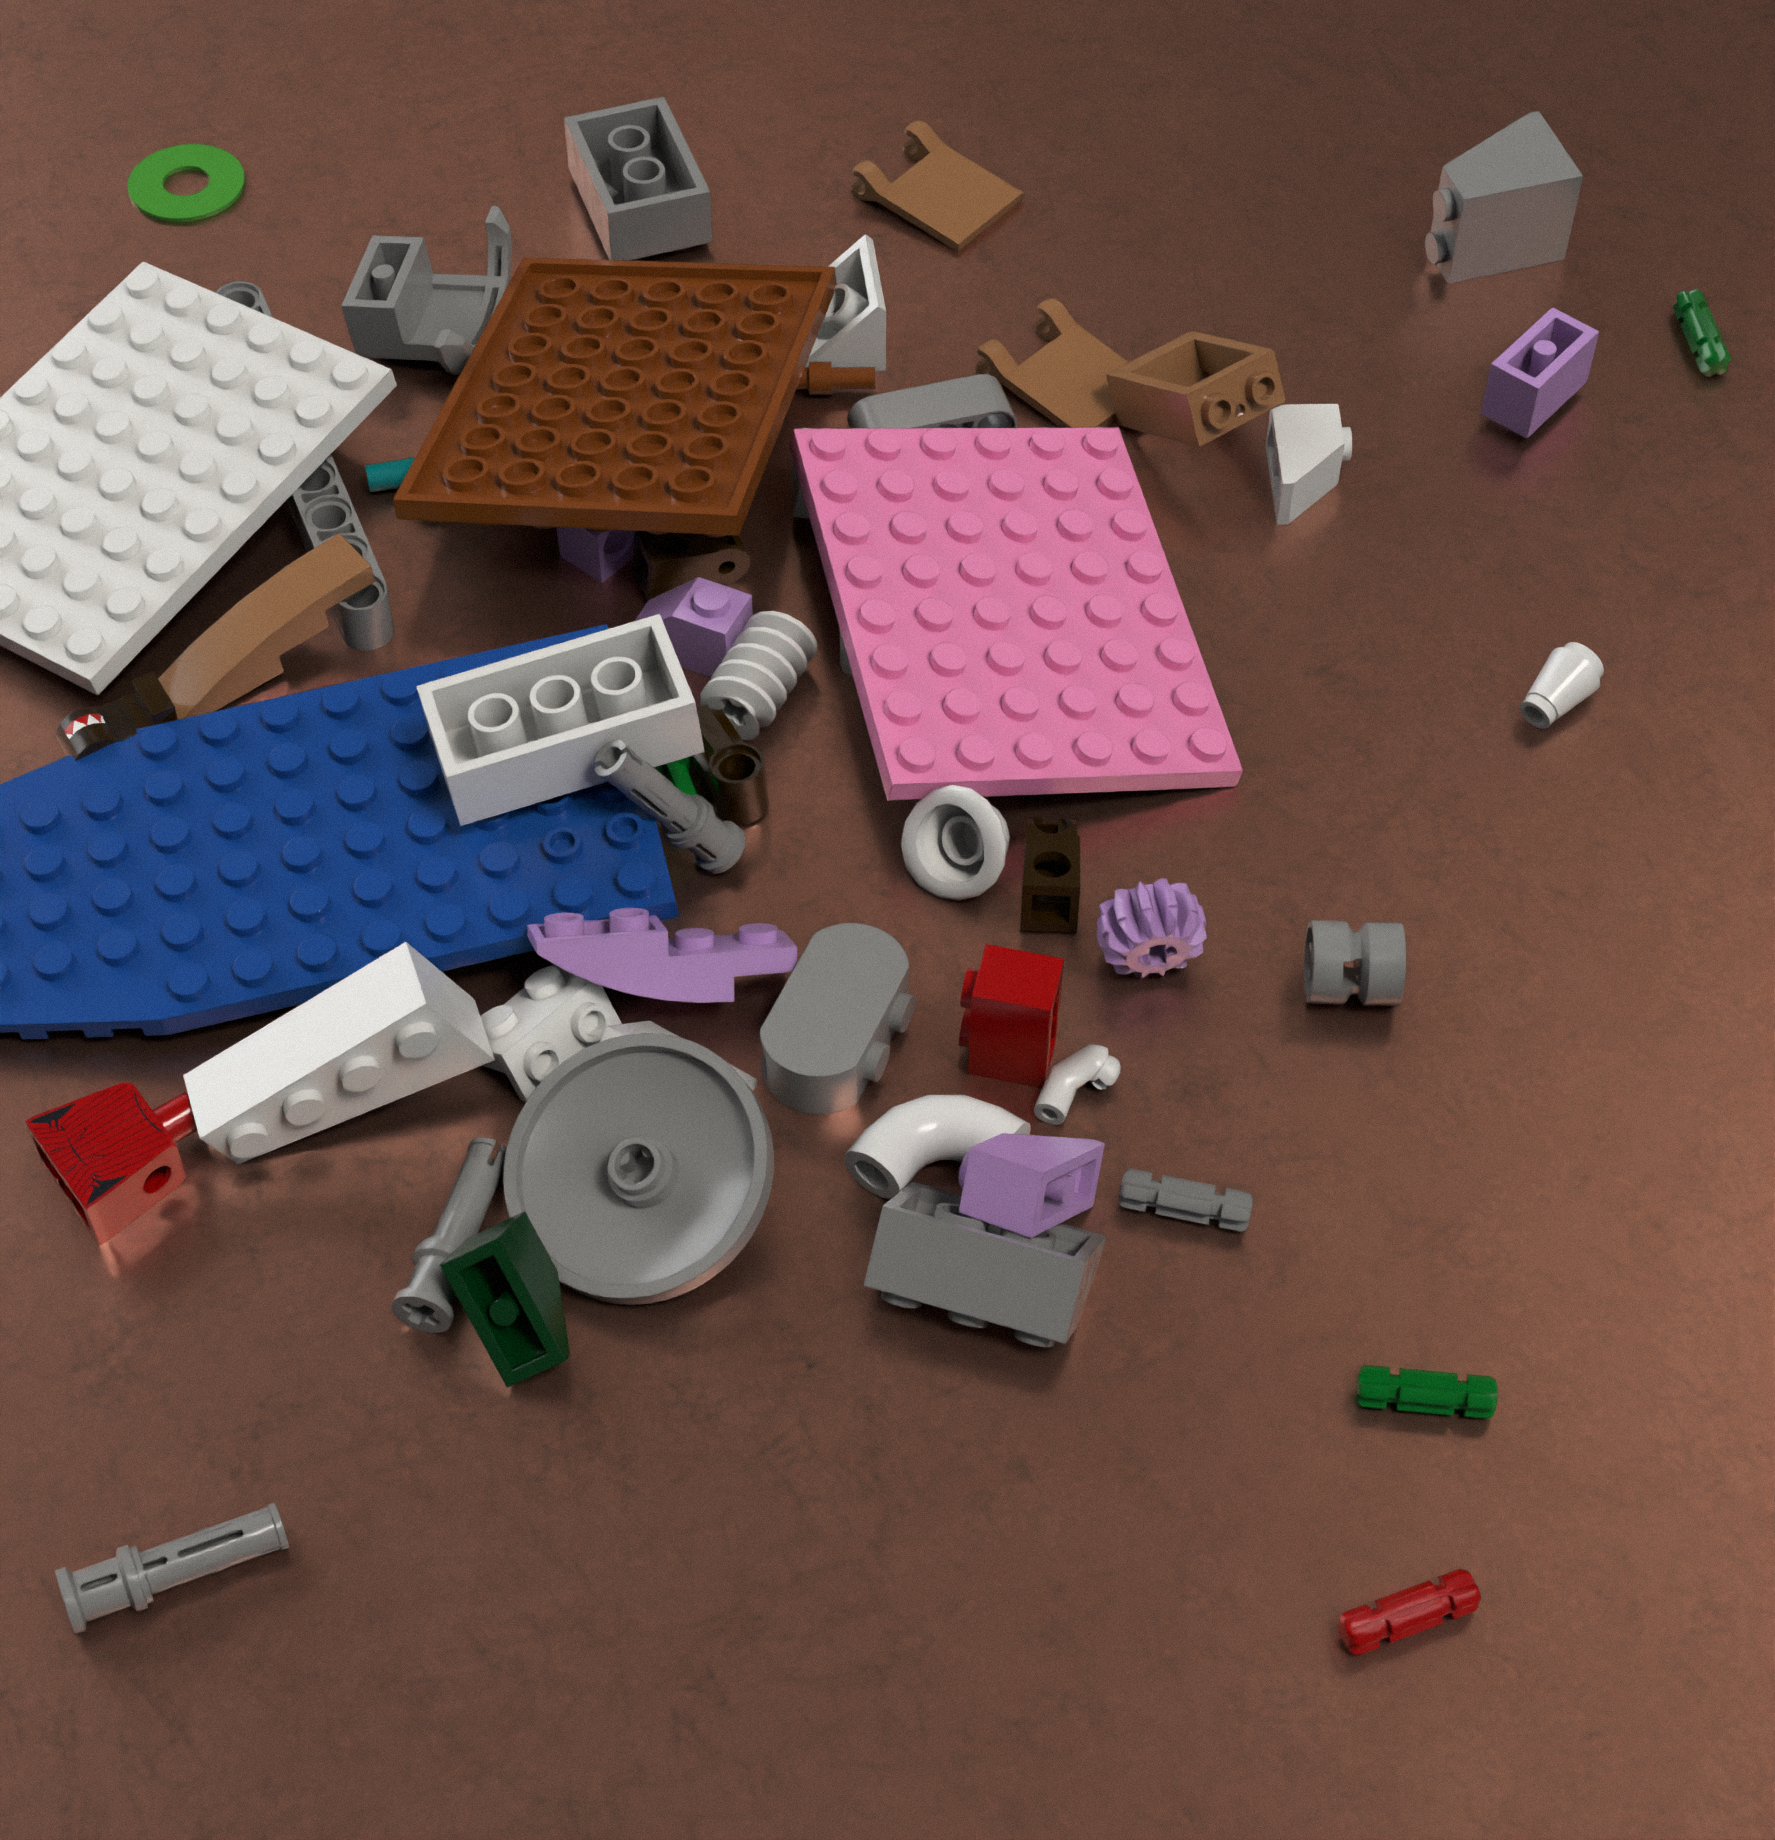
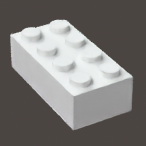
M660 614L416 686L460 826L608 782L594 771V768L598 767L594 764V759L602 746L612 740H622L636 755L652 767L705 752L696 702Z

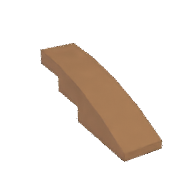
M338 533L284 567L236 603L191 643L158 678L175 706L178 720L215 712L283 673L284 670L279 656L329 628L325 611L373 584L375 579L371 565Z

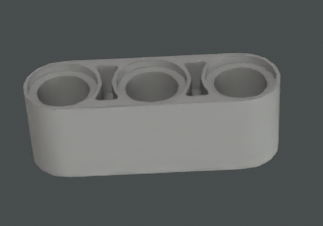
M978 374L872 395L855 403L847 417L850 429L1018 427L1017 418L1000 382L994 376L988 374Z

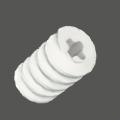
M761 611L751 616L743 631L740 632L732 647L723 658L722 663L719 664L711 676V680L708 681L700 693V705L704 706L707 704L711 709L722 710L743 740H754L759 735L760 728L770 726L776 717V710L783 706L787 700V694L797 684V678L801 677L807 668V662L811 661L816 654L817 641L814 635L801 621L788 614L776 611Z

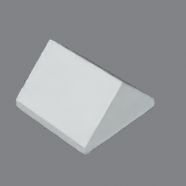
M865 234L828 266L835 267L837 285H835V292L805 367H809V362L831 361L832 367H875V371H886V307L873 239Z

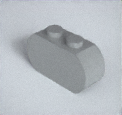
M861 923L836 924L813 934L760 1029V1043L763 1050V1058L761 1060L762 1077L767 1089L783 1105L808 1114L839 1112L858 1102L869 1080L878 1082L883 1075L890 1055V1045L888 1044L895 1031L903 1033L907 1029L916 1004V997L909 994L908 957L903 947L894 937L879 928Z

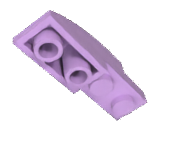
M621 908L611 911L609 913L610 919L584 920V916L577 913H555L544 917L543 924L527 925V936L536 953L561 969L597 985L627 994L659 1000L694 1003L734 1002V977L793 972L797 965V946L783 930H778L777 926L767 923L746 924L739 927V934L714 935L712 930L704 928H688L675 932V939H668V931L656 915L649 916V911L646 909Z

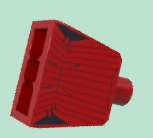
M121 1082L35 1115L25 1121L39 1160L99 1246L110 1240L183 1183L186 1174L175 1143L198 1131L187 1093L184 1092L152 1110L134 1084L128 1082Z

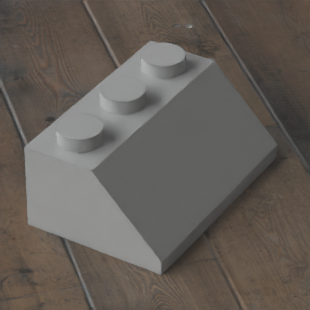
M913 1181L882 1206L864 1286L882 1291L881 1298L884 1301L905 1308H920L922 1303L948 1310L947 1317L950 1320L970 1327H987L988 1322L1015 1329L1014 1337L1018 1340L1041 1347H1052L1055 1341L1065 1344L1076 1330L1106 1240L1105 1235L1060 1223L1029 1238L959 1213L962 1195Z

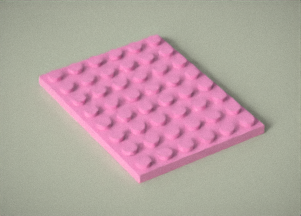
M1119 427L793 429L789 446L887 800L922 799L931 791L949 785L971 788L983 797L1237 787L1243 769Z

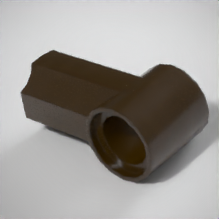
M707 704L697 708L705 752L690 756L691 764L713 795L714 809L720 819L732 821L736 825L754 823L764 816L769 805L763 755L756 747L743 741L722 710L711 709Z

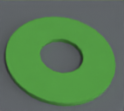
M183 144L159 150L139 162L129 176L127 189L132 204L143 214L165 222H193L217 215L234 204L244 190L245 174L237 158L223 149L203 144ZM180 171H199L209 178L207 186L200 192L192 195H175L164 188L167 178Z

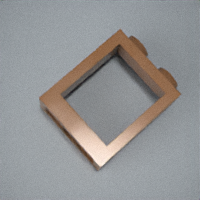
M1190 331L1106 374L1118 425L1196 447H1201L1286 402L1274 349L1196 331ZM1239 405L1240 412L1235 417L1236 406Z

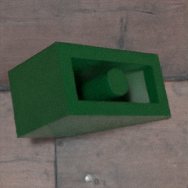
M525 1211L467 1238L440 1264L507 1388L558 1365L570 1357L558 1271Z

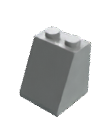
M1539 111L1526 114L1442 166L1439 188L1433 194L1434 216L1431 232L1427 233L1425 238V250L1429 261L1437 265L1448 284L1565 260L1583 175Z

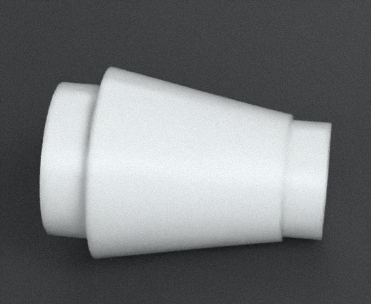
M1569 642L1564 647L1552 650L1527 693L1525 700L1520 704V711L1524 718L1538 728H1548L1553 722L1599 689L1600 678L1604 674L1601 660L1591 649L1576 642Z

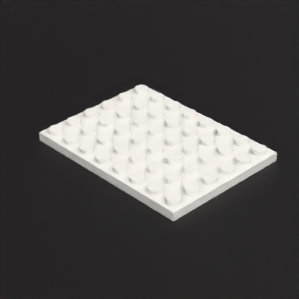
M142 262L0 397V646L98 696L397 386L392 369L146 262Z

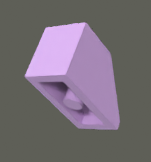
M697 577L650 599L635 621L660 614L681 667L711 677L719 664L722 663L723 658L732 647L740 632L743 631L749 618L753 616L752 595Z
M1002 1133L970 1147V1151L963 1159L959 1170L958 1181L960 1187L963 1188L959 1213L1032 1238L1093 1207L1105 1143L1094 1139Z

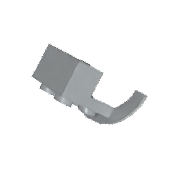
M498 206L491 207L485 221L488 239L487 275L433 273L424 237L372 235L341 305L355 354L366 358L436 361L442 365L445 371L453 375L461 374L511 280V228Z

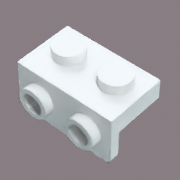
M553 964L533 973L525 981L524 988L504 1005L494 1007L481 1016L495 1058L494 1061L481 1066L506 1073L520 1100L526 1102L537 1086L561 1063L579 1051L599 1043L607 1026L622 1023L601 985L569 973Z

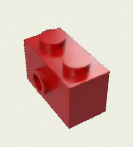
M985 944L979 970L967 968L961 992L960 1006L966 1009L960 1028L959 1046L969 1048L968 1074L1038 1088L1043 1087L1050 1070L1058 1038L1064 958Z

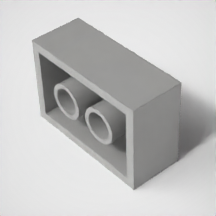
M665 97L564 117L568 167L609 260L634 261L647 256L674 250H684L692 246L713 242L710 190Z

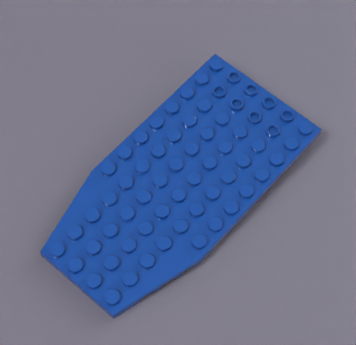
M600 625L161 723L155 726L136 729V735L123 741L119 740L75 761L72 755H69L0 784V1033L18 1032L22 1040L48 1039L49 1031L83 1030L86 1038L113 1037L115 1029L142 1028L145 1036L170 1035L303 1004L404 942L411 945L440 971H447L533 951L534 948L527 936V925L543 924L544 917L550 914L577 913L583 915L584 920L610 919L609 913L616 909L641 908L648 910L649 916L656 915L660 921L679 917L656 819L647 814L609 782L460 826L416 687L608 629V625Z

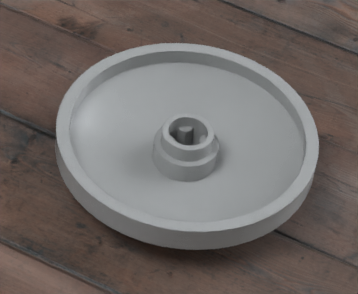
M640 1033L610 1038L579 1051L561 1063L537 1086L519 1113L511 1131L504 1161L503 1185L509 1218L524 1211L526 1212L558 1271L559 1282L575 1292L598 1301L613 1304L638 1305L665 1301L683 1295L715 1277L734 1260L754 1234L764 1214L772 1188L774 1174L772 1134L767 1117L752 1089L732 1066L708 1048L687 1039L665 1034Z

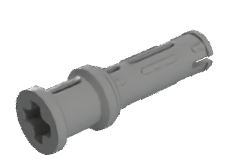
M622 740L609 741L597 752L594 764L598 767H595L594 771L601 778L623 792L626 797L647 814L662 824L665 838L676 848L689 849L694 853L697 864L707 873L718 874L725 872L739 860L745 848L746 838L744 831L732 821L720 820L715 815L713 805L705 798L698 795H686L654 767L636 755Z
M476 1137L471 1140L467 1148L468 1153L432 1237H428L423 1242L418 1243L412 1256L415 1269L406 1288L397 1292L392 1302V1310L397 1318L416 1330L428 1333H442L447 1331L452 1324L455 1315L451 1306L456 1294L440 1264L467 1238L478 1234L504 1171L507 1149L505 1145L499 1146L494 1159L489 1158L497 1140L487 1137Z
M268 1504V1507L201 1529L195 1533L142 1552H138L137 1546L129 1548L128 1545L117 1548L116 1557L71 1572L66 1567L54 1570L74 1634L86 1631L87 1622L129 1607H132L136 1612L148 1609L147 1605L154 1602L152 1596L154 1594L209 1574L218 1573L226 1568L273 1551L289 1548L276 1504Z

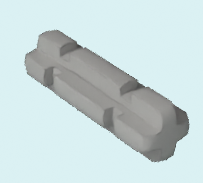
M1132 1168L1127 1169L1122 1177L1119 1190V1204L1124 1208L1145 1212L1147 1206L1156 1207L1155 1214L1209 1225L1210 1219L1220 1220V1228L1240 1232L1245 1231L1249 1225L1253 1206V1196L1249 1192L1226 1188L1225 1194L1216 1193L1215 1185L1163 1175L1161 1181L1153 1180L1152 1172Z

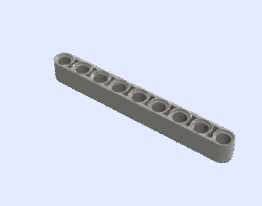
M231 282L223 285L216 291L219 295L273 318L262 291L251 282ZM330 454L286 501L307 553L340 533L371 565L375 582L332 606L330 609L342 639L348 646L361 651L376 650L385 646L394 634L387 584L333 457Z

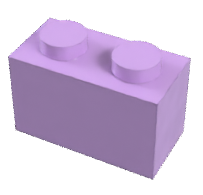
M1552 307L1491 363L1481 414L1527 439L1588 381L1599 331Z

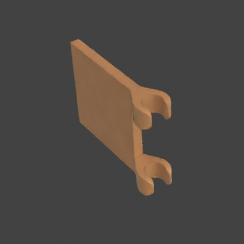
M916 120L905 128V134L912 137V139L903 145L904 154L912 160H919V162L892 183L889 182L878 166L869 160L862 161L852 169V174L860 178L851 185L853 196L862 201L879 202L956 252L960 251L1018 204L1023 196V192L944 144L933 129L921 120Z
M1049 298L1038 305L1037 312L1043 315V317L1037 320L1034 325L1035 332L1040 337L1052 341L1019 365L1016 364L1007 349L995 339L985 342L978 348V354L984 358L976 364L975 370L977 375L988 374L994 376L1001 384L1060 428H1105L1117 419L1106 374L1129 362L1076 324L1065 306L1057 299Z

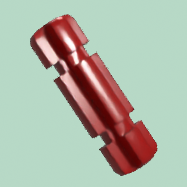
M1457 1569L1439 1576V1584L1435 1586L1431 1581H1425L1375 1600L1376 1608L1371 1609L1368 1605L1364 1604L1343 1612L1337 1624L1338 1630L1347 1650L1353 1655H1361L1380 1648L1379 1640L1383 1638L1388 1643H1393L1443 1624L1442 1616L1448 1615L1451 1619H1456L1475 1612L1481 1600L1479 1588L1467 1570Z

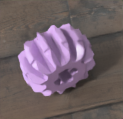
M1160 878L1155 883L1146 885L1139 881L1137 887L1130 890L1120 888L1115 890V899L1106 900L1099 905L1100 917L1096 920L1098 926L1096 936L1100 951L1104 952L1106 962L1113 965L1116 974L1126 975L1133 972L1137 979H1142L1149 973H1159L1164 976L1166 970L1171 968L1183 969L1187 967V959L1195 958L1203 953L1202 942L1207 938L1205 931L1207 922L1203 907L1199 906L1196 895L1190 893L1186 883L1170 885L1166 878Z

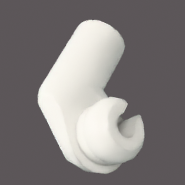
M1089 1044L1057 1062L1050 1068L1034 1107L1035 1115L1045 1123L1052 1125L1062 1124L1066 1119L1077 1089L1088 1081L1095 1088L1101 1090L1106 1089L1107 1085H1112L1117 1080L1121 1071L1119 1060L1108 1055V1048Z

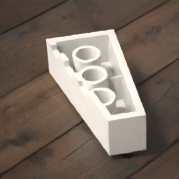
M404 942L184 1074L183 1077L199 1138L235 1163L241 1164L494 1061L495 1058L475 999L411 945Z

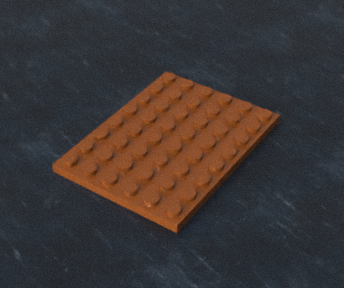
M523 257L393 498L397 519L421 520L428 524L463 522L477 523L481 526H495L498 524L525 525L538 529L554 527L588 528L597 532L610 530L646 531L656 535L672 532L704 534L709 537L739 536L835 292L834 288L837 285L835 267Z

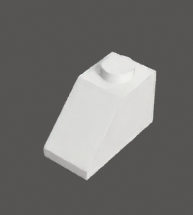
M1284 404L1270 410L1265 447L1277 525H1288L1333 489L1339 481L1342 461H1350L1352 455V432L1350 427H1342L1338 404Z

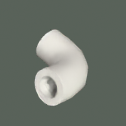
M926 1095L889 1109L863 1131L846 1152L844 1161L852 1177L861 1186L877 1196L891 1199L904 1189L916 1173L927 1164L939 1160H955L962 1163L966 1154L970 1151V1147L1002 1133L1030 1135L1031 1127L1030 1123L1002 1107L967 1095Z

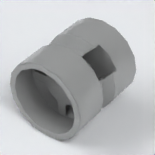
M1309 921L1304 954V986L1308 1004L1344 1005L1350 995H1357L1363 1005L1400 1006L1406 975V941L1402 923L1365 921L1359 931H1352L1346 921ZM1353 961V967L1344 966V962Z

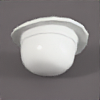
M949 785L931 791L916 803L905 821L901 848L905 867L919 887L938 898L960 901L981 895L997 882L1005 866L1010 836L1006 820L999 810L992 806L987 799L971 788Z

